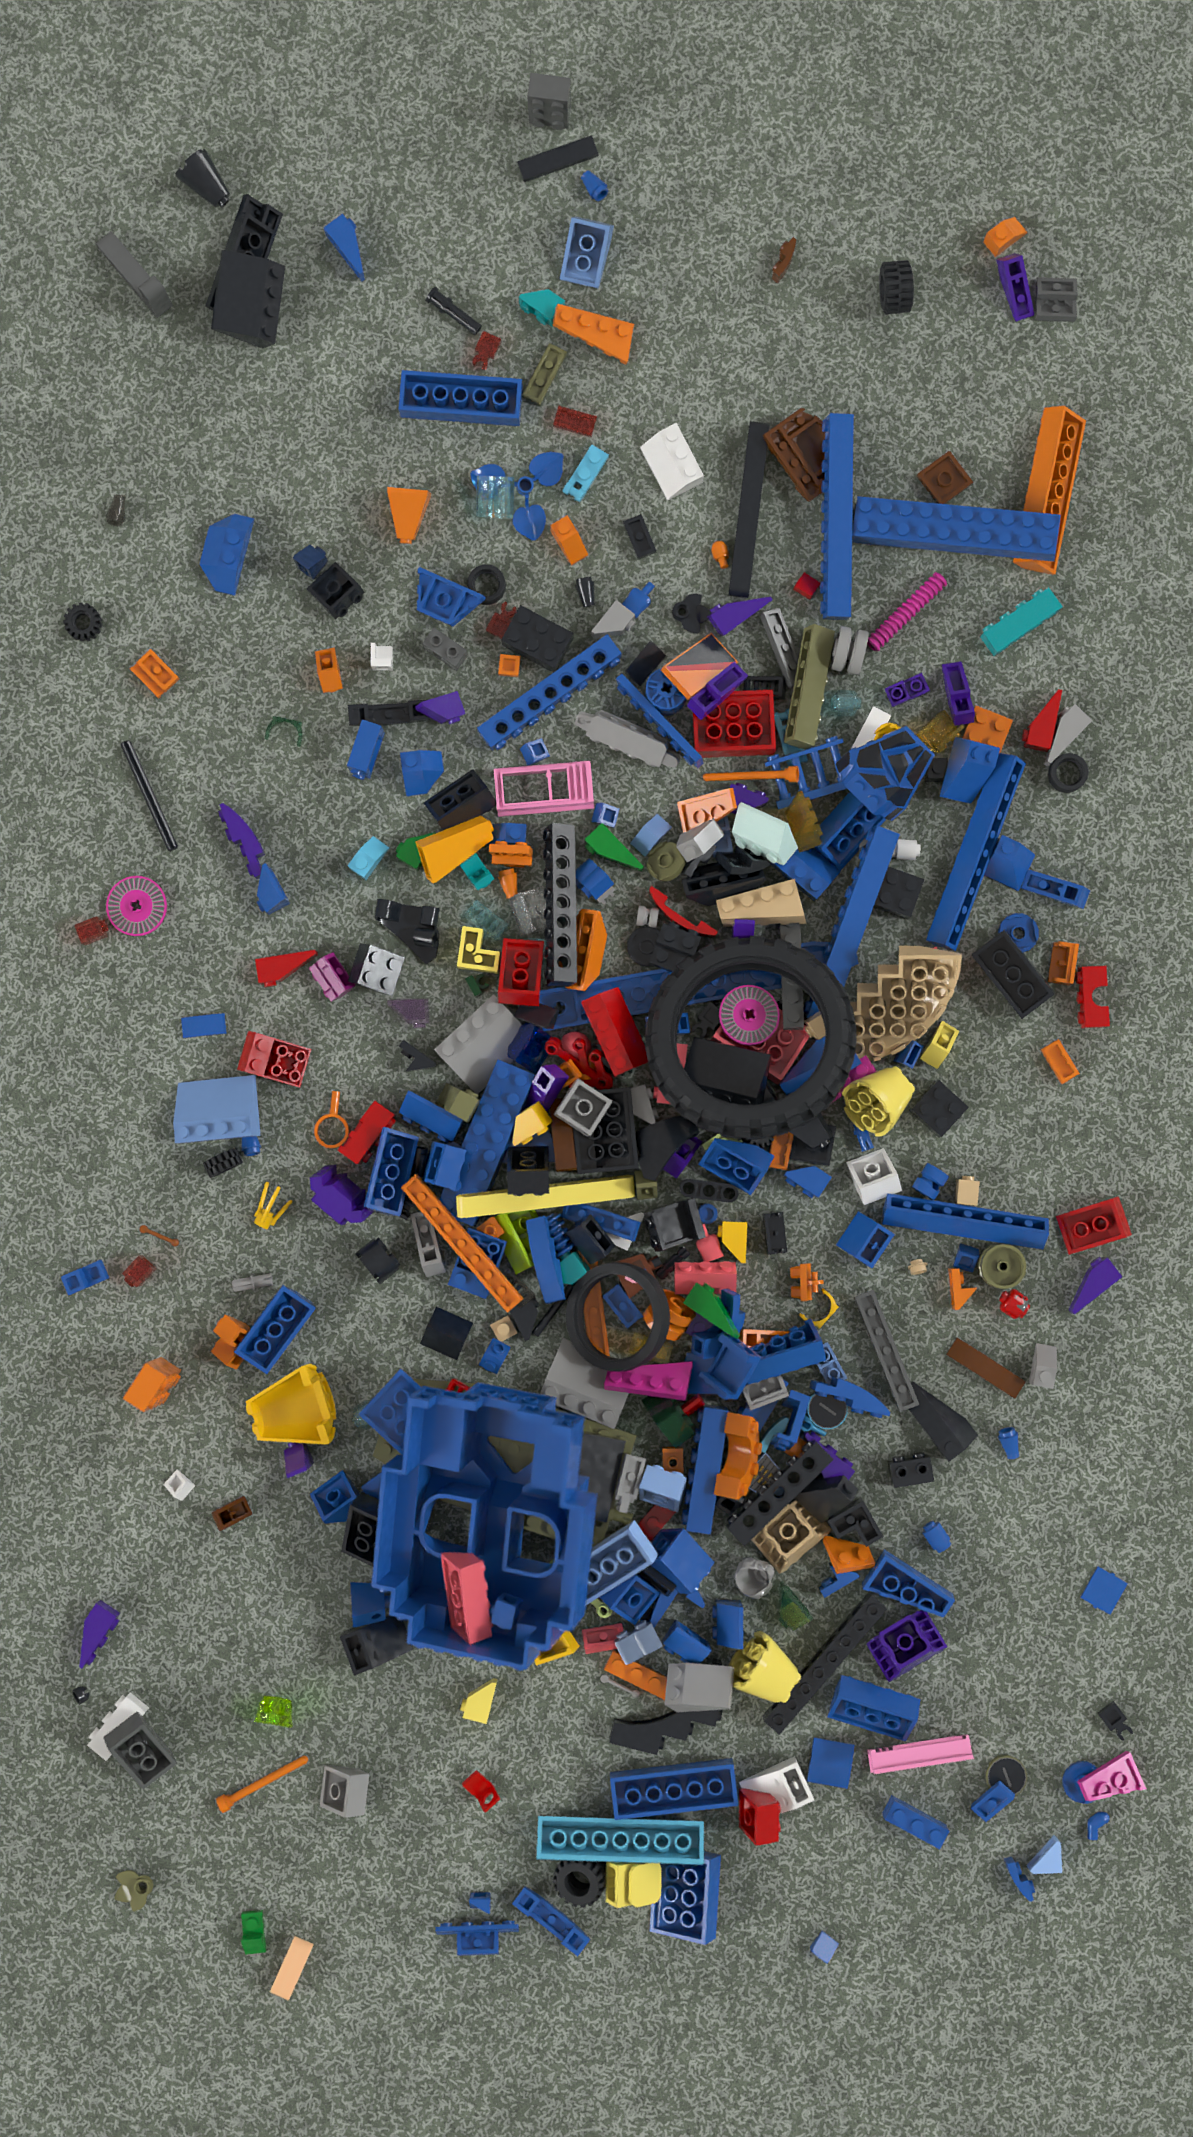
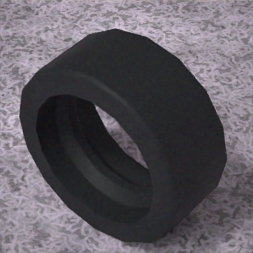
M483 564L471 571L467 586L468 589L477 592L475 588L476 579L484 573L494 575L498 580V589L493 595L485 596V600L481 603L482 605H491L497 603L503 597L506 582L503 573L497 567Z
M1066 753L1057 757L1048 770L1049 782L1053 788L1063 793L1075 792L1081 788L1087 781L1089 774L1088 765L1085 760L1073 753ZM1063 762H1073L1078 766L1080 776L1074 784H1063L1057 778V768Z

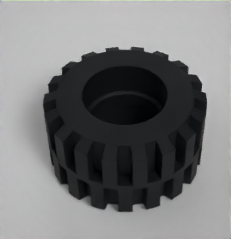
M908 260L883 262L881 265L879 293L881 307L885 315L909 313L912 309L914 282L912 268Z
M561 1860L554 1871L555 1876L553 1877V1883H556L554 1886L555 1891H559L558 1896L560 1898L563 1897L565 1899L564 1902L567 1904L571 1902L574 1907L580 1905L583 1908L587 1904L588 1906L593 1905L594 1902L599 1900L606 1887V1862ZM573 1871L585 1874L590 1883H583L577 1880L573 1875Z

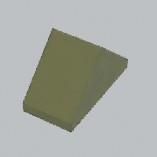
M641 1170L635 1171L637 1200L658 1198L657 1181L645 1179Z

